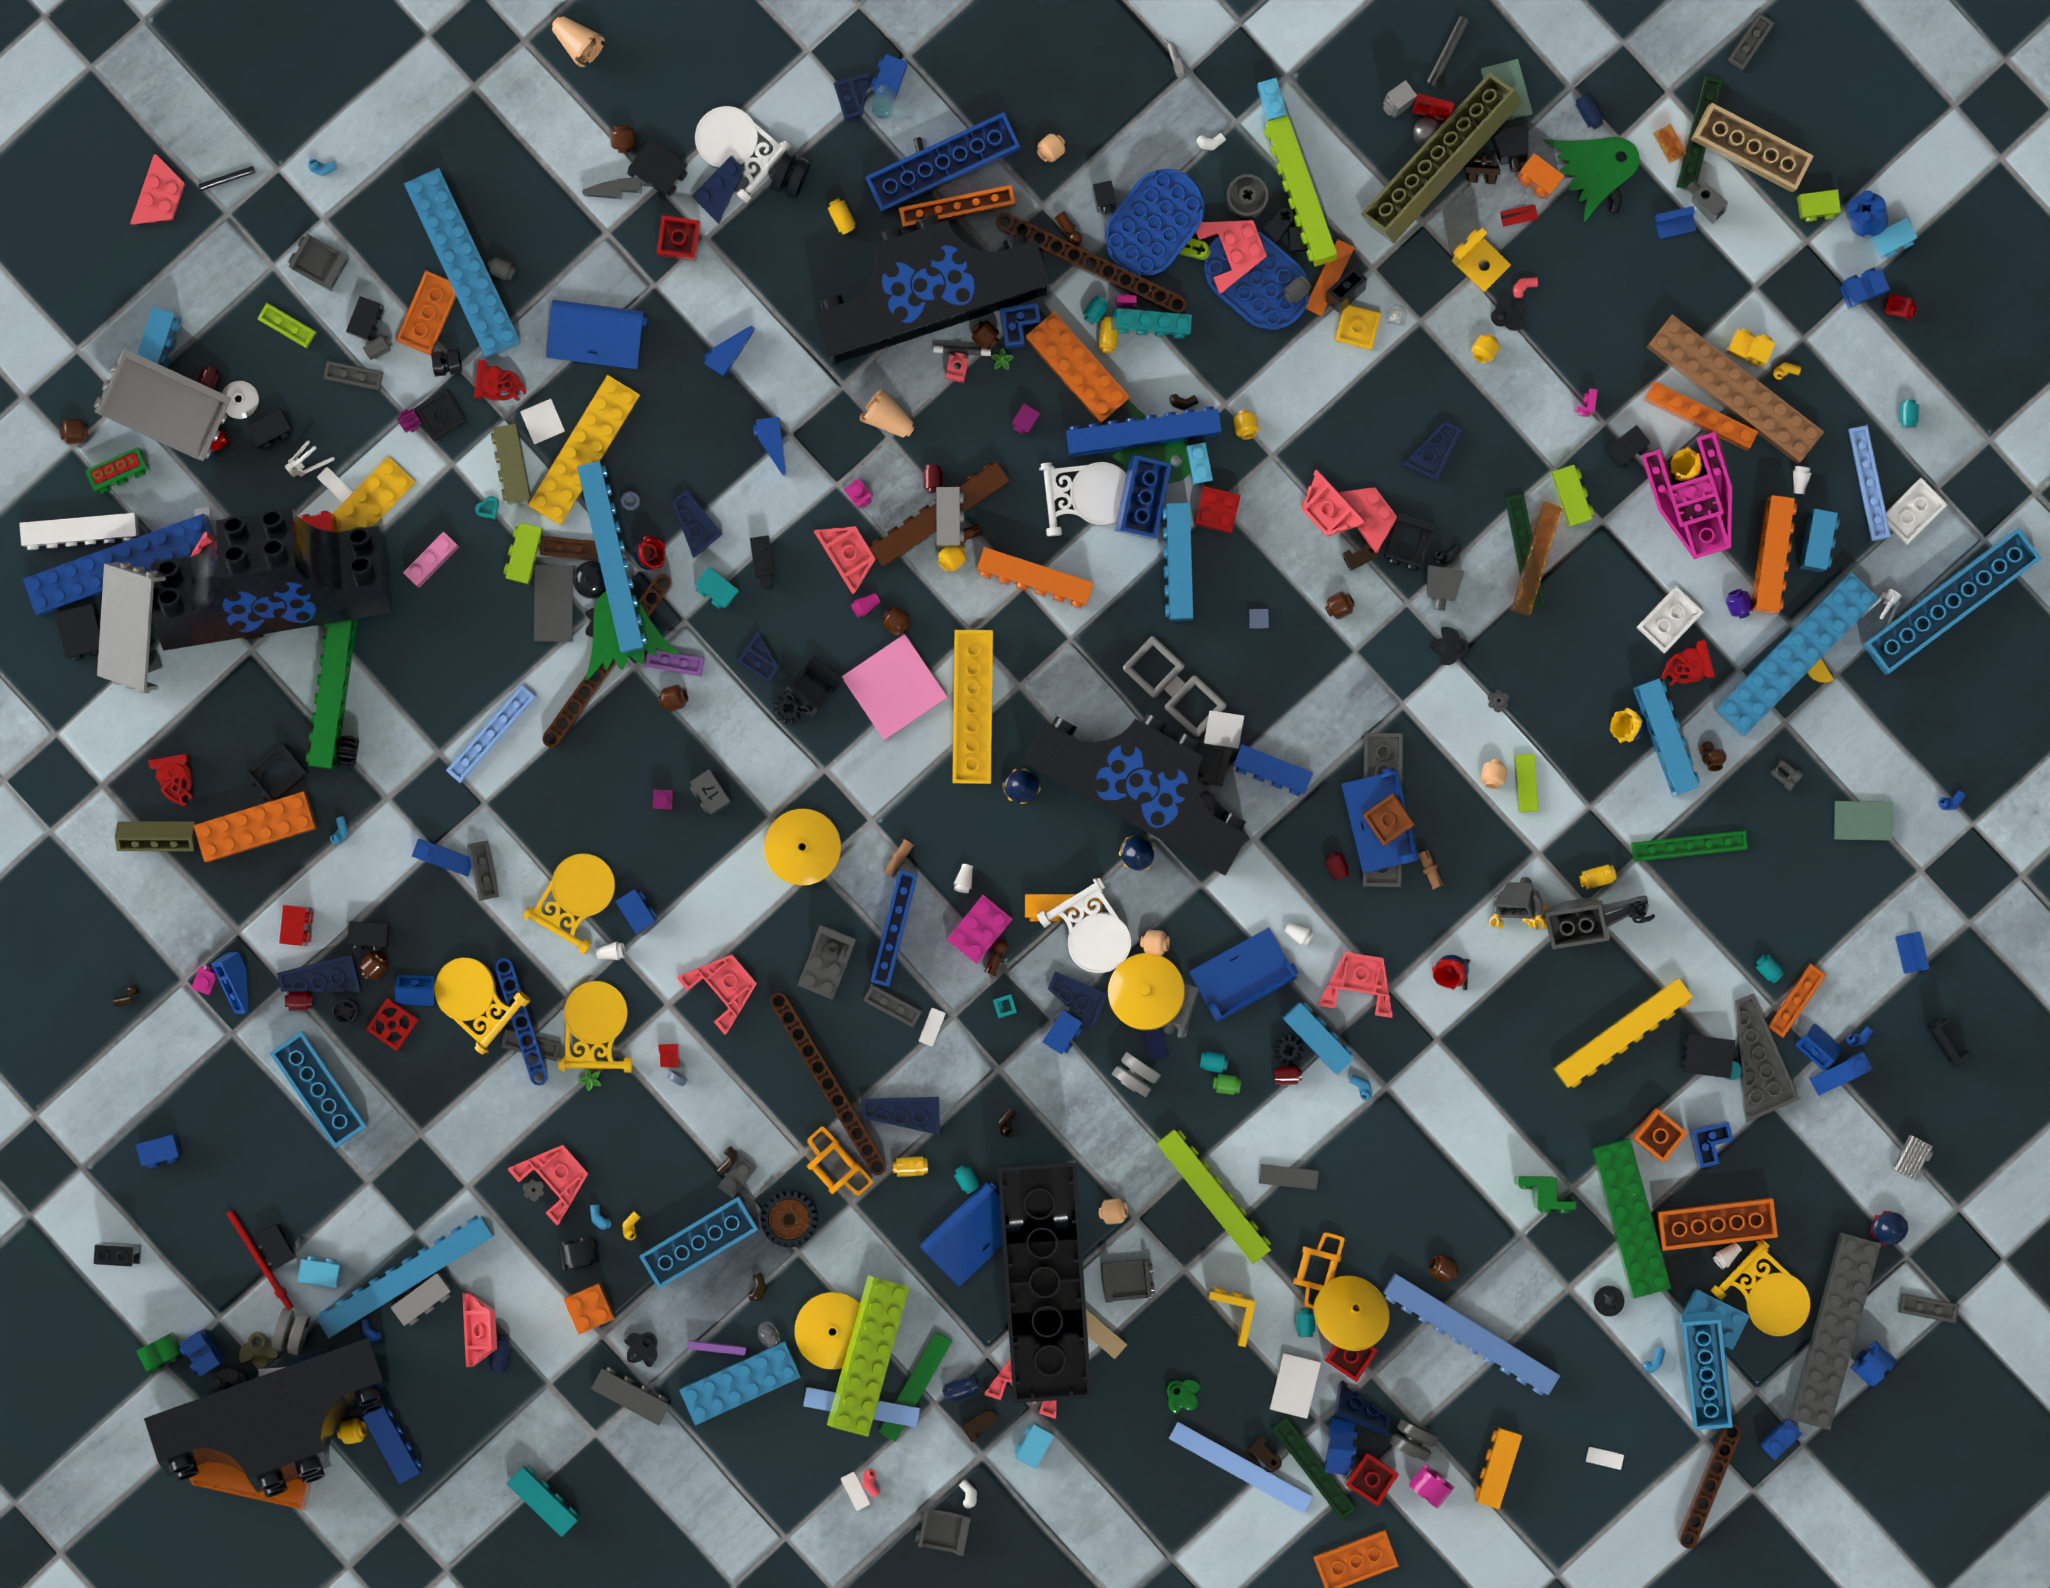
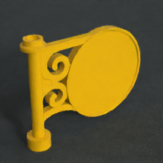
M576 854L566 858L556 868L551 882L536 907H528L524 912L523 917L525 921H528L530 918L579 947L578 952L585 955L592 942L586 938L584 941L575 937V932L578 925L584 919L600 913L611 902L615 891V880L611 869L603 860L590 854ZM552 890L556 902H548L545 905V910L547 913H552V910L549 909L552 905L556 908V912L551 916L543 914L542 906ZM561 908L567 913H562L560 915ZM564 917H570L571 919L570 924H568L567 920L564 921V926L571 928L570 933L560 927L561 920Z
M458 958L450 961L441 969L435 982V997L439 1007L477 1041L474 1048L482 1055L488 1053V1045L521 1006L526 1007L530 1002L526 994L518 991L513 997L515 1002L511 1007L504 1004L497 995L495 980L489 968L473 958ZM492 1009H497V1011L493 1012L495 1016L501 1015L502 1009L505 1010L506 1013L501 1017V1019H496L492 1015ZM475 1020L473 1023L475 1030L483 1031L486 1028V1031L479 1035L464 1021ZM480 1021H484L486 1023V1025H481V1027H479Z
M592 981L578 986L569 995L564 1008L566 1022L565 1057L559 1059L558 1069L562 1070V1072H565L566 1068L624 1069V1073H632V1057H624V1061H614L612 1057L614 1040L624 1029L628 1016L626 1001L615 987L605 982ZM570 1033L580 1040V1042L574 1044L573 1051L576 1054H581L582 1051L577 1050L578 1046H584L585 1053L583 1056L574 1057L571 1054ZM588 1044H594L591 1050ZM602 1048L603 1053L601 1054L599 1051L597 1055L601 1058L607 1055L608 1061H597L594 1055L595 1050Z
M1763 1239L1756 1241L1758 1245L1727 1279L1719 1287L1715 1285L1710 1291L1722 1301L1727 1296L1724 1292L1730 1286H1735L1744 1295L1747 1312L1750 1315L1749 1318L1759 1330L1772 1336L1789 1335L1797 1331L1807 1320L1810 1312V1297L1802 1282L1788 1273L1767 1253L1770 1246ZM1761 1259H1767L1780 1272L1769 1273L1770 1266L1766 1262L1759 1263L1758 1267L1760 1269L1763 1266H1765L1766 1269L1762 1273L1758 1272L1756 1267L1757 1262ZM1742 1273L1748 1274L1751 1277V1283L1748 1285L1744 1283L1745 1281L1748 1282L1747 1277H1742L1740 1284L1735 1282V1280Z

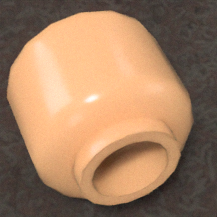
M1048 134L1038 142V156L1045 162L1056 161L1065 153L1064 139L1060 135Z
M1492 759L1483 765L1481 781L1485 787L1499 789L1500 786L1505 784L1507 767L1502 764V761Z
M1148 930L1145 936H1141L1140 946L1144 948L1146 954L1161 956L1165 951L1169 950L1170 938L1164 931Z
M1119 1198L1104 1200L1102 1207L1099 1208L1100 1219H1103L1108 1225L1123 1223L1125 1218L1128 1217L1126 1202Z

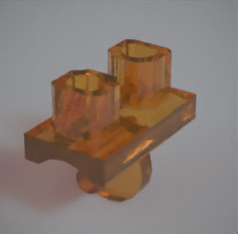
M1671 124L1653 133L1669 164L1687 154Z

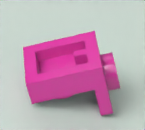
M1128 294L1116 296V309L1136 310V296Z
M1589 389L1588 393L1584 394L1583 404L1586 407L1576 406L1574 408V412H1578V416L1589 417L1590 414L1595 413L1597 389Z
M859 478L844 489L857 508L860 506L865 508L872 502L871 498L873 495Z
M203 965V968L197 967V974L191 989L211 995L217 979L214 969L207 965Z

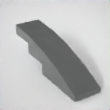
M638 177L621 178L583 189L582 194L587 197L622 199L623 192L642 194V186H651Z

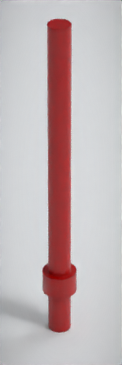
M233 1210L226 1213L274 1288V1294L278 1299H281L286 1309H292L294 1305L287 1296L288 1292L276 1279Z

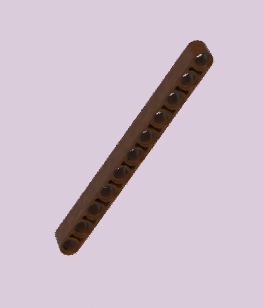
M1001 213L997 217V228L1001 232L1016 237L1019 236L1017 229L1020 226H1024L1028 230L1025 234L1027 242L1034 241L1036 235L1044 236L1045 241L1038 244L1039 250L1167 312L1182 314L1185 311L1186 301L1182 296L1009 213ZM1008 218L1011 223L1007 227H1002L1000 220ZM1054 243H1059L1062 249L1059 252H1054L1051 246ZM1076 251L1079 253V258L1071 260L1068 256L1069 253ZM1092 259L1096 261L1097 265L1091 269L1086 266V262ZM1111 268L1114 274L1111 277H1107L1103 274V270ZM1123 276H1128L1131 279V283L1123 285L1120 279ZM1145 284L1148 287V291L1140 293L1138 286ZM1157 293H1163L1166 299L1162 302L1155 299ZM1180 301L1183 307L1180 310H1175L1172 307V303Z
M666 574L657 575L639 600L649 619L672 588L673 582ZM661 578L668 579L667 587H659L658 582ZM654 593L657 595V601L650 604L647 601V597L649 594ZM614 659L607 670H605L603 662L597 669L601 673V679L598 682H594L591 677L586 680L585 675L545 731L542 740L546 746L555 748L560 745L617 665ZM588 687L590 689L588 697L581 696L580 691L582 688ZM572 703L579 705V710L576 713H571L569 710V706ZM562 718H566L568 721V725L564 729H560L558 726V722ZM550 734H555L557 737V741L554 744L547 742V737Z
M778 992L773 994L770 999L772 1008L869 1171L874 1175L883 1174L886 1170L884 1158L790 1000L784 993ZM778 995L782 996L785 1000L784 1005L781 1007L776 1006L774 1003V999ZM786 1012L793 1013L794 1021L792 1023H787L784 1020ZM796 1029L804 1031V1037L800 1040L794 1037ZM806 1045H811L814 1048L812 1056L804 1054L803 1049ZM815 1062H821L824 1065L822 1072H815L813 1069ZM826 1078L832 1079L834 1082L833 1088L826 1089L823 1086V1081ZM835 1095L843 1097L844 1102L842 1105L838 1106L833 1103ZM849 1111L853 1114L851 1122L844 1121V1112ZM855 1128L862 1129L863 1137L855 1138L852 1134ZM869 1144L873 1147L871 1155L863 1153L862 1148L864 1145ZM875 1161H880L883 1164V1169L879 1172L874 1171L872 1168V1164Z

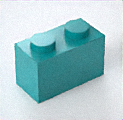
M710 567L705 570L694 584L698 587L696 591L704 598L706 595L712 598L711 603L718 609L721 607L726 609L740 592Z

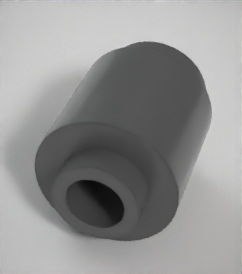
M499 257L490 259L487 265L490 275L505 281L507 279L512 281L517 269L512 262Z
M1303 276L1295 278L1283 290L1284 299L1290 304L1292 302L1297 304L1309 292L1311 284Z
M380 334L367 342L363 349L369 359L372 360L374 358L378 359L391 351L390 346L393 344L387 335L383 336Z

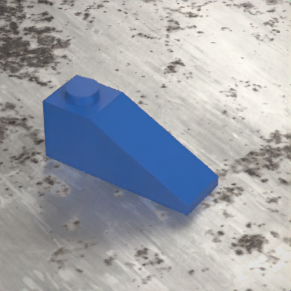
M749 326L715 346L712 351L709 349L703 358L705 366L725 378L754 333L755 328Z
M780 418L756 419V424L753 425L754 436H758L759 441L782 476H787Z
M419 838L411 856L467 877L472 868L469 856Z
M227 952L211 963L234 1013L245 1014L249 1012L247 969L239 952Z
M1858 1052L1809 1079L1819 1096L1872 1070V1067L1864 1052Z

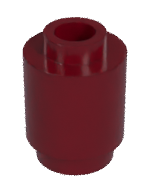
M209 366L206 369L202 368L197 382L215 390L220 377L217 374L218 370Z
M925 465V470H923V488L927 489L928 493L936 492V487H943L942 469H940V465Z
M1335 851L1326 855L1327 859L1324 861L1331 877H1334L1335 881L1349 875V868L1342 853L1338 854Z
M289 992V996H285V1007H289V1011H308V1009L313 1008V994H308V992Z
M1297 1065L1279 1066L1278 1069H1274L1275 1084H1280V1086L1298 1085V1081L1302 1080L1301 1069L1297 1068Z

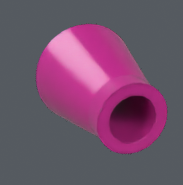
M874 593L854 600L851 608L859 618L861 616L864 617L881 602L877 594Z

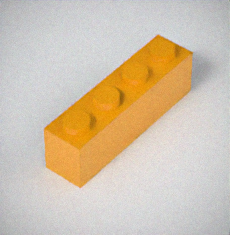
M1025 894V918H1029V921H1039L1038 913L1042 911L1047 913L1076 894ZM1092 898L1088 901L1087 906L1090 909L1096 907L1095 904L1090 906L1091 900L1099 901L1101 907L1098 912H1102V901L1099 898ZM1070 907L1063 911L1068 916V911L1074 909L1076 915H1072V917H1078L1080 913L1075 907ZM1057 915L1050 921H1060L1062 917Z
M1498 1427L1497 1431L1494 1430L1491 1438L1493 1446L1492 1449H1488L1485 1460H1488L1486 1468L1483 1467L1480 1473L1482 1481L1480 1486H1476L1474 1492L1477 1503L1500 1509L1522 1435L1520 1433Z

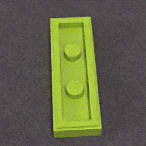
M266 303L257 318L305 348L309 347L317 333Z
M1535 754L1515 755L1518 812L1538 811Z

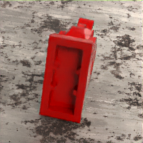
M478 359L474 391L475 400H481L485 397L492 401H506L513 397L516 401H519L520 398L516 396V392L522 391L524 395L527 393L515 373L509 369H500L499 366L488 367L485 360Z
M1699 641L1696 643V648H1687L1685 651L1675 654L1666 663L1661 679L1664 681L1666 676H1671L1672 681L1668 685L1672 686L1675 682L1686 684L1697 682L1703 677L1707 679L1715 677L1706 641ZM1680 675H1681V676H1687V678H1685V679L1680 678Z
M189 754L148 760L150 768L157 769L156 779L159 780L162 788L161 791L165 797L179 805L186 806L188 803L183 801V797L187 795L190 800L193 799V795L189 792L192 787V773L187 764L190 760Z

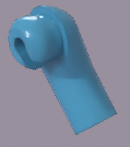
M311 159L308 162L310 171L320 176L338 169L334 160L325 165L316 159Z
M345 816L335 818L338 829L330 836L333 844L342 843L349 833Z
M1353 1074L1350 1083L1358 1086L1362 1100H1369L1372 1097L1370 1082Z
M600 1204L590 1205L592 1223L602 1230L610 1228L612 1225L611 1220L600 1215Z
M1657 1347L1653 1361H1645L1643 1370L1648 1371V1373H1654L1662 1365L1666 1350Z

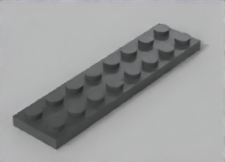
M1364 733L1363 778L1383 774L1382 770L1393 767L1394 771L1398 770L1402 785L1403 733ZM1402 864L1362 873V886L1401 887Z

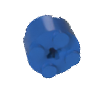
M1867 190L1854 197L1848 203L1847 211L1852 231L1858 236H1877L1887 228V207L1885 200L1880 195Z
M1875 1340L1867 1351L1863 1349L1856 1356L1858 1360L1853 1363L1851 1369L1866 1384L1872 1387L1885 1377L1884 1374L1887 1370L1891 1371L1897 1359Z

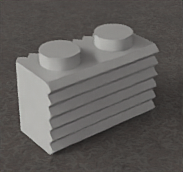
M1909 1135L1892 1169L1912 1180L1920 1178L1924 1172L1922 1166L1933 1155L1931 1150L1933 1146Z

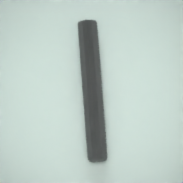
M1459 17L1427 80L1429 85L1433 87L1437 85L1469 22L1467 18Z

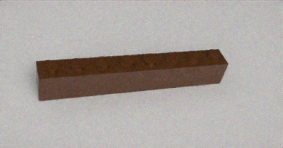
M990 462L982 468L984 471L978 475L976 472L966 478L968 482L962 486L960 483L954 486L960 487V492H964V503H960V511L966 513L1010 483V480L997 462L994 464ZM937 502L931 507L926 505L919 510V515L908 517L903 521V526L897 528V526L893 527L887 532L888 536L883 539L879 537L871 543L873 546L870 547V550L883 568L937 532Z

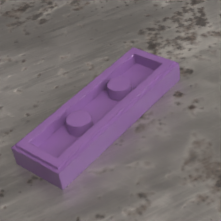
M656 649L657 656L647 652L645 667L702 677L704 657L682 653L675 655Z
M695 1340L688 1341V1348L691 1350L745 1355L747 1346Z

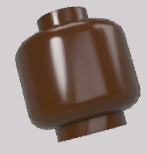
M627 124L614 126V129L610 131L611 147L618 149V153L630 152L629 148H633L636 144L634 129L630 128Z
M980 320L971 330V339L982 349H986L988 346L993 348L999 341L997 338L999 330L988 320L984 322Z
M66 419L60 425V438L66 444H81L84 442L85 437L88 436V426L84 425L81 419Z
M1340 591L1327 599L1328 606L1325 608L1330 617L1334 616L1340 620L1353 613L1355 603L1349 593L1346 594Z
M898 607L892 610L888 608L882 616L884 619L883 627L893 635H903L911 626L910 616Z
M680 685L663 688L661 696L658 698L660 706L669 712L683 709L689 700L686 689Z
M379 951L369 952L360 963L361 974L368 980L379 979L388 968L387 957Z
M1445 1255L1433 1257L1429 1264L1431 1276L1443 1283L1454 1280L1458 1275L1456 1261Z

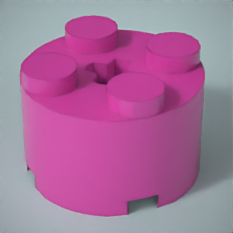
M1427 1464L1420 1468L1408 1484L1418 1495L1425 1498L1428 1503L1437 1509L1455 1488L1450 1482L1445 1481L1439 1472Z

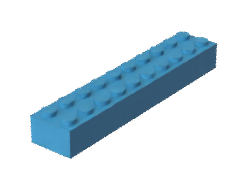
M437 168L404 183L485 359L487 360L520 345V339L440 169Z
M2019 528L2014 529L1865 641L1862 646L1884 675L1889 674L2042 558Z
M1852 572L1848 573L1715 708V711L1741 737L1745 736L1879 598Z

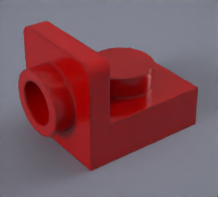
M1889 294L1884 313L1911 321L1912 316L1916 314L1917 305L1911 298Z

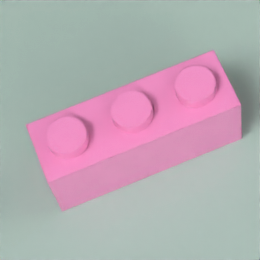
M442 532L403 573L420 588L460 546L445 532Z

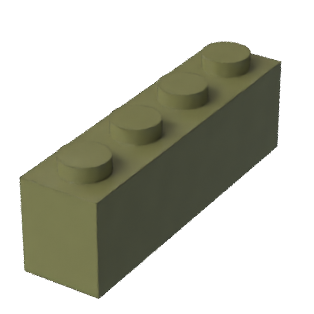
M510 424L493 428L494 433H491L492 443L497 446V452H494L496 463H500L501 468L498 471L499 481L504 484V489L501 490L503 501L507 500L509 505L531 501L518 425Z
M117 822L115 833L117 851H194L197 837L193 826L195 822Z

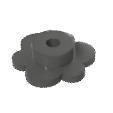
M1500 690L1490 693L1488 695V700L1490 701L1488 706L1493 708L1495 712H1501L1503 708L1508 707V694L1502 693Z
M531 1179L529 1183L523 1185L524 1196L526 1198L530 1197L531 1201H537L539 1196L544 1195L542 1190L544 1184L541 1181L536 1182V1180Z

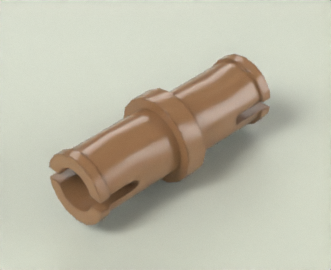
M904 839L896 853L892 854L893 858L883 872L894 878L902 863L906 862L905 858L914 845Z
M1429 850L1419 853V859L1424 868L1423 872L1427 874L1432 889L1444 885L1437 871L1438 866L1434 864Z

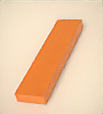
M1337 239L1334 245L1337 259L1325 264L1305 308L1321 317L1328 304L1326 302L1327 290L1340 279L1355 248Z
M1809 964L1767 1025L1768 1028L1784 1038L1827 974Z

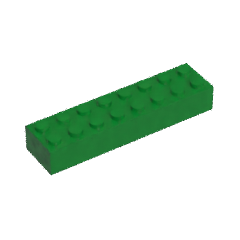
M357 619L325 624L327 634L322 639V647H325L324 655L320 656L319 666H322L321 674L317 676L319 692L315 693L314 704L317 707L316 712L312 713L311 719L314 728L309 734L311 750H308L306 755V762H309L308 766L337 770V752L342 735Z
M1627 1138L1591 1148L1631 1297L1635 1299L1671 1289L1631 1139Z

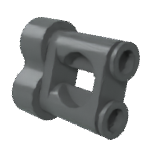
M1781 759L1777 763L1778 767L1776 769L1774 767L1770 774L1784 784V788L1790 792L1804 773L1799 769H1794ZM1781 767L1790 775L1786 777L1778 771V768Z

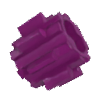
M406 408L399 413L400 416L397 420L406 433L409 431L413 433L419 429L418 425L422 422L413 408L409 411Z

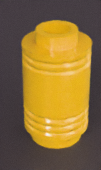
M838 198L830 202V207L827 209L839 233L841 232L842 235H845L855 230L856 222L845 200L840 201Z
M1103 317V321L1100 322L1098 348L1102 349V353L1112 354L1113 351L1117 350L1119 333H1117V330H1111L1112 317Z
M1607 864L1582 871V876H1579L1581 886L1589 890L1613 883L1616 880V873L1614 867Z
M923 1156L896 1158V1162H892L893 1173H897V1177L924 1176V1174L928 1173L927 1158H923Z

